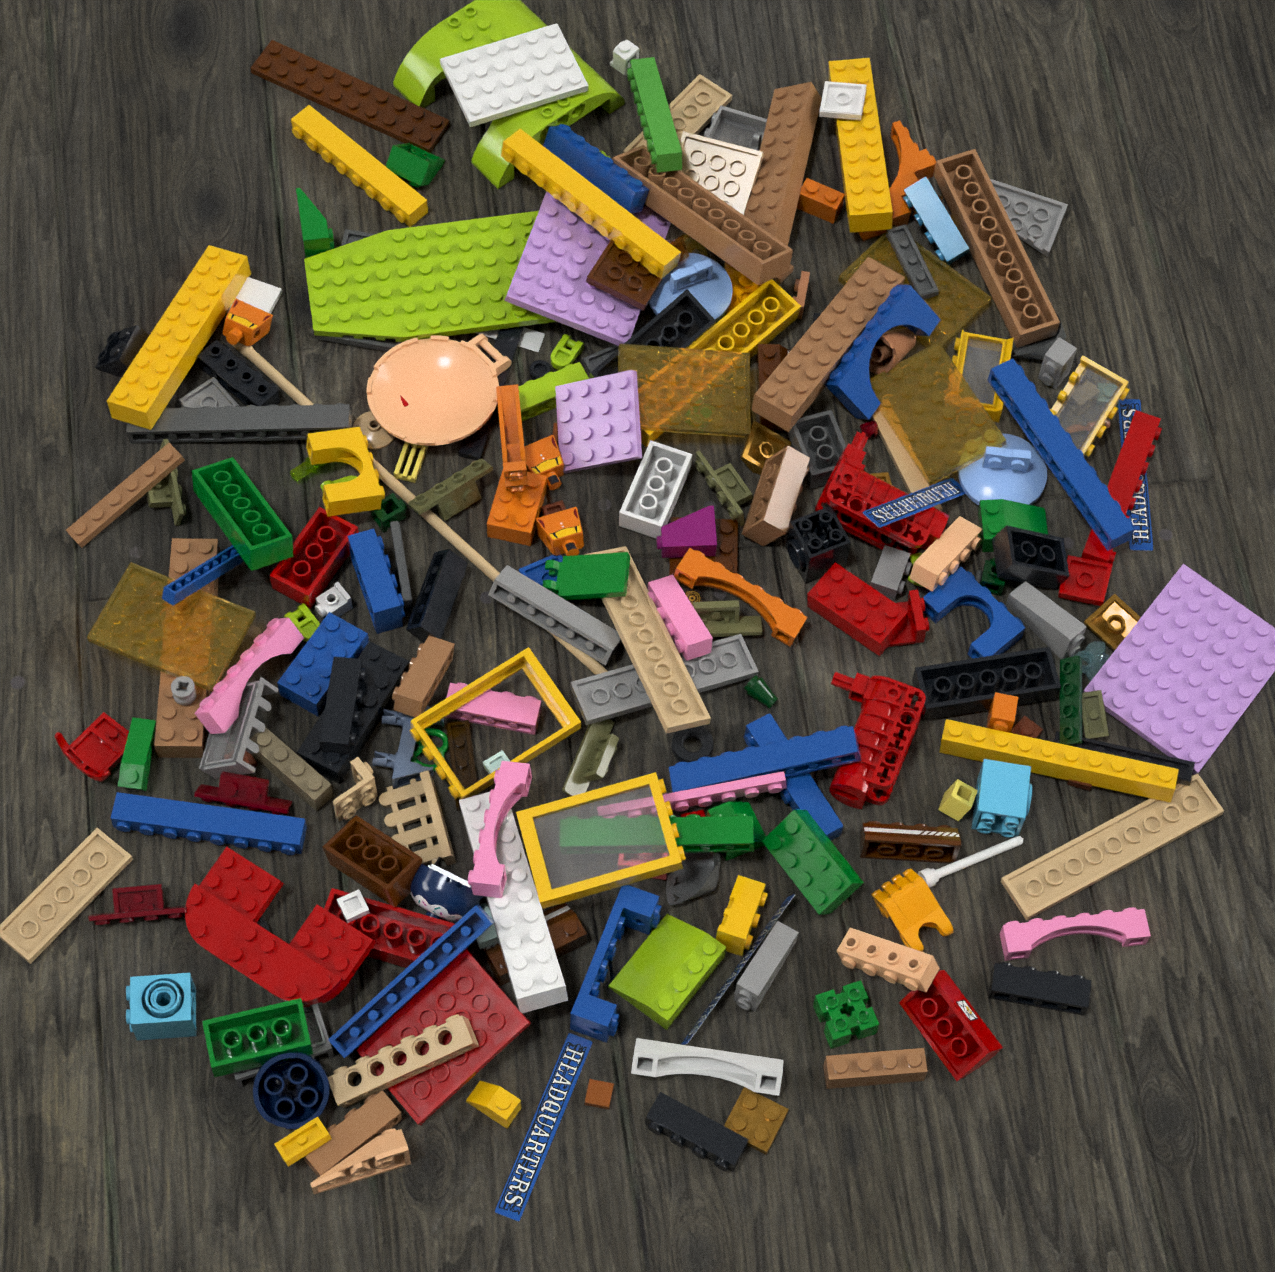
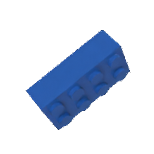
M374 529L349 535L350 558L376 634L403 627L402 618L405 617L404 602L401 593L398 594L397 581L395 575L391 574L388 555L384 554V544L381 536H376Z
M329 612L277 682L279 694L319 717L326 706L333 657L358 659L369 642L368 633Z

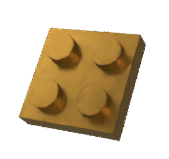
M744 1087L724 1126L749 1139L748 1146L767 1155L789 1109Z

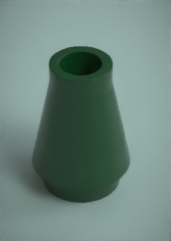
M757 675L744 687L748 696L764 704L769 709L778 700L762 677L759 678Z

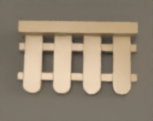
M429 770L420 773L421 781L417 782L414 778L410 780L409 785L400 788L386 787L387 792L379 796V802L384 808L392 807L393 813L386 815L384 822L390 829L397 828L399 833L391 838L409 850L411 846L426 842L427 848L414 852L422 858L423 865L430 863L434 865L438 857L444 859L447 866L455 864L456 860L434 779ZM426 796L427 802L422 803L421 797ZM415 799V806L399 810L398 804ZM432 817L433 823L428 824L427 818ZM421 821V827L408 831L404 830V825ZM437 838L439 844L434 845L432 839Z

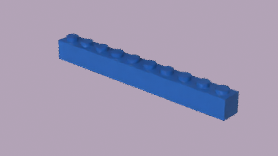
M232 545L166 585L163 589L162 599L171 605H175L241 564L244 560Z

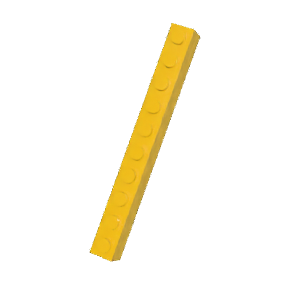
M522 129L517 130L503 141L501 156L507 162L514 165L522 174L527 175L539 187L549 192L553 198L558 199L570 211L580 216L587 224L593 226L601 235L609 240L612 239L618 248L631 254V257L635 261L641 262L640 264L646 267L650 273L662 279L678 266L681 251Z
M948 719L945 722L939 753L981 762L984 759L1031 766V773L1064 780H1075L1092 784V786L1170 803L1175 791L1179 770Z

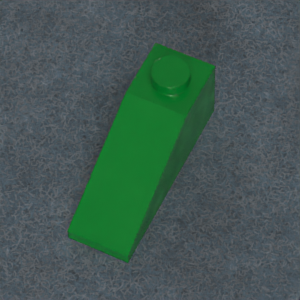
M132 717L121 761L118 787L147 790L156 720Z

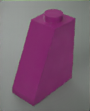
M714 505L707 506L661 527V535L656 536L657 549H661L662 558L684 557L689 548L698 550L705 556H716L717 539Z

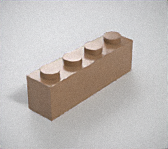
M428 636L425 643L419 645L417 657L411 659L409 671L403 673L400 687L396 686L392 695V700H395L394 711L413 717L424 713L453 660L454 643Z
M924 1048L831 1055L825 1057L823 1064L826 1089L924 1081L928 1072Z
M383 1090L378 1094L373 1093L368 1096L364 1101L365 1104L359 1109L354 1108L349 1111L344 1117L345 1120L340 1124L330 1126L327 1131L332 1139L303 1157L318 1177L377 1136H380L383 1131L391 1129L402 1120L401 1112Z

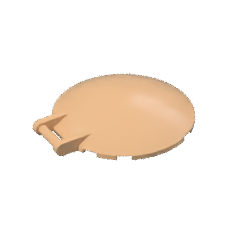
M483 333L469 342L450 340L448 336H431L428 339L418 340V338L407 340L387 351L374 365V370L367 383L369 409L375 420L384 430L408 443L436 446L460 441L479 430L492 416L497 405L496 386H499L497 376L511 366L512 361L494 348ZM483 348L496 362L493 363L480 349ZM401 396L407 401L408 406L404 407Z

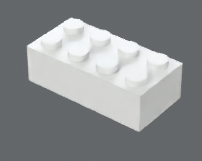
M650 440L619 512V526L653 538L660 536L661 527L668 524L690 472L692 454Z

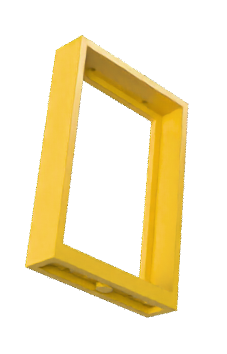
M529 647L410 721L411 729L409 732L416 742L420 741L424 746L422 749L424 755L429 761H434L437 766L435 770L442 780H447L450 785L448 789L454 799L459 798L461 800L475 796L494 784L495 771L467 789H464L425 732V729L521 669L558 720L562 729L509 762L527 763L578 731L581 727V721Z

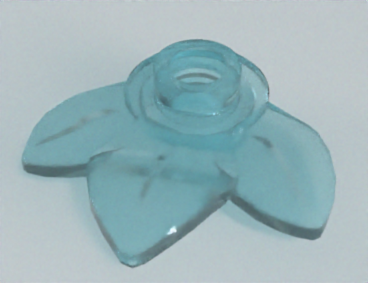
M1091 642L1085 651H1080L1075 655L1082 657V660L1088 662V665L1082 664V673H1085L1090 681L1110 658V655L1104 653L1105 642Z

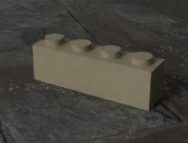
M266 727L264 732L256 733L250 739L259 746V752L251 755L316 812L333 797L332 784Z

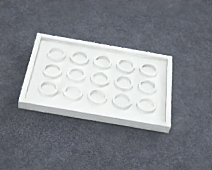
M557 23L440 59V65L470 127L588 91V84Z

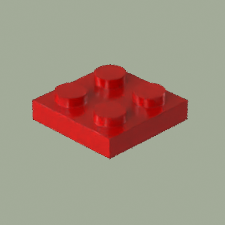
M1068 555L1067 563L1070 577L1060 585L1058 597L1102 606L1113 564Z

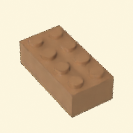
M786 446L765 461L742 535L765 546L770 542H774L778 537L787 534L791 516L797 508V504H795L797 497L803 490V479L809 471L808 463L810 458L790 446Z

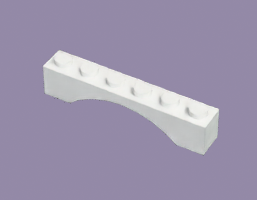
M636 1038L631 1074L651 1077L672 1074L706 1075L737 1083L753 1092L779 1096L783 1074V1060Z

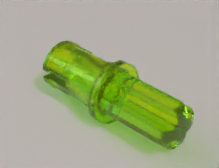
M307 457L305 462L290 470V475L297 482L311 473H317V469L327 463L311 465L310 459Z

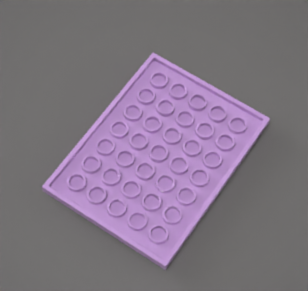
M546 191L504 301L620 347L631 338L641 310L586 283L588 274L610 240L601 235L598 230L587 224L580 216L570 211L567 206L558 199L553 198ZM644 206L642 212L632 214L662 238H666L671 222L653 209Z
M1183 564L1082 693L1102 690L1106 712L1167 756L1195 762L1192 773L1195 775L1199 773L1275 672V628Z

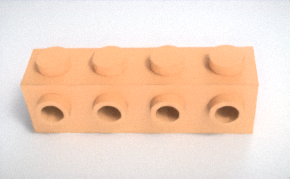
M959 516L941 534L940 538L914 562L910 579L932 592L938 585L942 586L947 580L948 575L956 572L960 562H965L971 551L978 549L982 542L980 538L982 528Z
M849 928L837 949L842 964L847 968H857L870 976L877 975L883 977L890 983L895 984L897 982L903 984L912 991L920 990L927 992L940 969L933 955L853 928Z

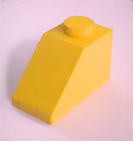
M479 1081L466 1099L468 1104L506 1129L521 1110V1100L501 1086L484 1081Z

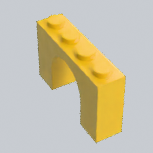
M360 427L307 434L306 449L311 465L343 462L353 466L360 474L351 481L324 485L322 500L328 517L381 509V502L385 499L384 488L379 486L378 470L373 468L372 452L367 450V437L362 434Z

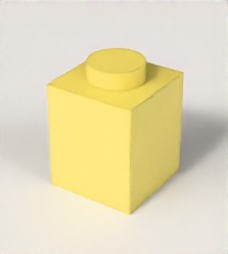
M957 779L944 793L938 810L959 821L972 808L978 790Z

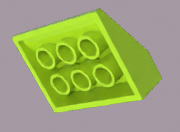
M666 914L657 928L652 931L609 984L608 988L667 1030L724 959L726 946L708 933Z

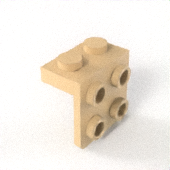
M359 757L350 762L356 785L333 800L335 816L338 821L350 819L358 809L363 806H369L378 796L375 778L372 775L374 772L367 762L363 763Z

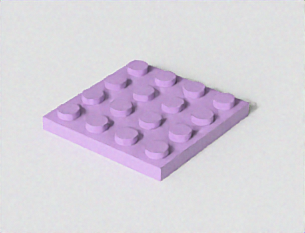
M628 370L555 386L558 443L564 464V473L642 458L637 371Z

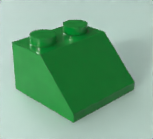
M405 143L392 146L386 167L399 178L409 180L410 185L421 187L430 184L443 166L445 159L415 145Z
M728 801L707 810V817H710L712 814L734 816L738 813L753 816L754 850L765 846L762 840L766 835L749 802ZM748 852L721 853L725 861H728Z

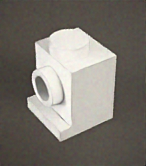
M629 40L620 42L613 50V60L610 62V65L623 75H627V68H630V60L639 59V48Z
M336 582L334 587L316 598L317 605L315 609L322 618L326 617L329 612L340 617L352 609L351 597L339 582Z

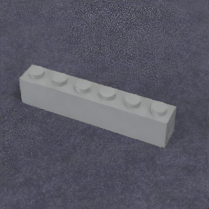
M508 565L495 578L488 594L604 665L616 653L622 641L615 629Z

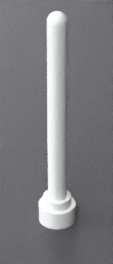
M1021 836L1014 837L936 870L934 868H926L919 871L918 875L924 879L929 888L933 887L944 876L1022 845L1023 838Z

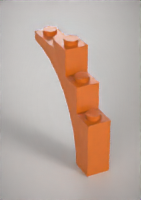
M900 120L892 123L890 134L899 159L898 175L889 188L893 211L892 228L905 224L908 225L911 209L908 208L903 199L906 196L904 189L924 177H927V179L933 177L936 164L934 156L930 155L927 149L919 151L918 145L912 141L908 129L902 125ZM886 230L858 233L864 241L886 233Z
M518 384L496 386L506 490L510 489L511 493L523 492L524 488L528 487Z

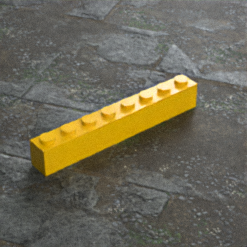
M308 105L291 119L292 133L296 138L306 142L312 151H317L327 163L333 164L340 174H345L355 186H360L370 198L376 199L386 211L392 212L399 222H404L411 227L428 213L427 199L313 107Z

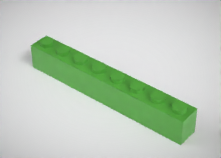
M655 58L630 60V68H627V79L630 81V89L633 92L637 115L640 116L644 140H647V150L650 152L651 164H655L657 173L682 170V150Z

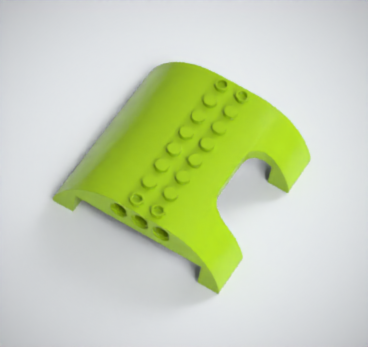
M474 0L422 36L401 63L395 75L393 86L409 102L425 108L435 101L434 86L440 80L446 78L440 65L441 58L537 30L547 25L521 0ZM571 48L570 50L588 84V91L492 120L491 125L480 140L471 163L497 189L514 179V165L507 162L501 156L503 141L517 130L522 129L542 145L545 142L549 127L560 124L570 126L598 106H601L611 114L625 104L624 98Z

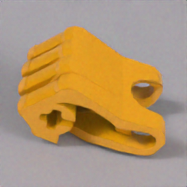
M910 868L903 872L904 877L900 874L894 876L891 879L893 884L887 881L881 886L883 891L878 889L871 895L883 917H890L904 945L923 952L924 946L918 936L921 927L936 928L945 937L953 933V926L924 879Z

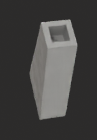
M1026 581L1009 594L1006 605L1048 647L1050 646V649L1060 659H1065L1068 656L1073 657L1081 649L1080 643L1085 638L1083 635L1087 628L1082 622Z
M779 921L776 922L737 982L734 1001H736L740 1008L756 1011L794 947L799 932Z

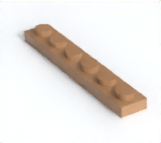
M170 443L166 444L67 528V533L81 548L84 547L184 462L185 459Z

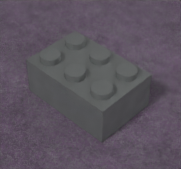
M832 410L802 417L788 432L793 448L810 458L808 463L809 471L805 476L809 489L826 485L846 447Z

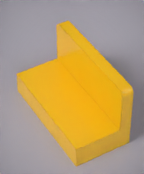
M317 1116L274 1145L283 1161L289 1167L332 1138Z

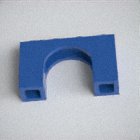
M962 567L957 569L954 574H951L942 586L938 585L933 592L930 591L923 597L925 602V611L923 612L935 624L959 606L976 607L987 616L990 628L970 644L968 655L972 659L1003 654L1022 638L1026 628L1018 617H1014L1002 602H998L992 596L988 588L982 587L976 581L974 575Z

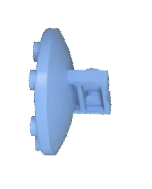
M681 253L678 266L664 277L649 301L651 309L658 315L688 289L717 322L725 315L731 304L732 282L726 270L715 260L701 254Z
M996 433L982 436L969 444L961 456L958 477L965 494L977 505H979L980 500L1004 499L1032 505L1043 493L1047 481V468L1045 461L1038 451L1028 441L1011 434Z

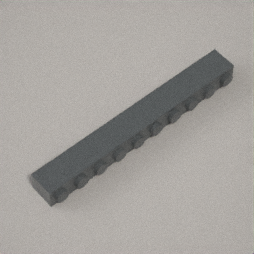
M336 403L334 405L292 404L290 406L248 405L246 407L204 406L202 408H165L151 430L127 423L126 433L131 444L162 443L163 439H168L169 443L307 440V434L352 428V412L350 404Z

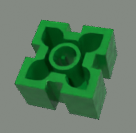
M861 980L843 986L841 993L837 995L834 989L815 995L813 1007L819 1022L826 1021L824 1034L830 1049L848 1044L853 1035H856L857 1039L860 1040L877 1033L879 1022L873 1008H866L868 996Z

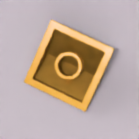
M754 421L740 459L753 473L761 475L765 461L786 446H790L791 442Z
M1114 594L1084 621V624L1115 651L1141 617Z

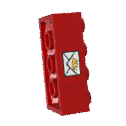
M945 970L937 972L927 992L920 990L911 991L899 1002L956 1081L963 1079L987 1063L1003 1048Z

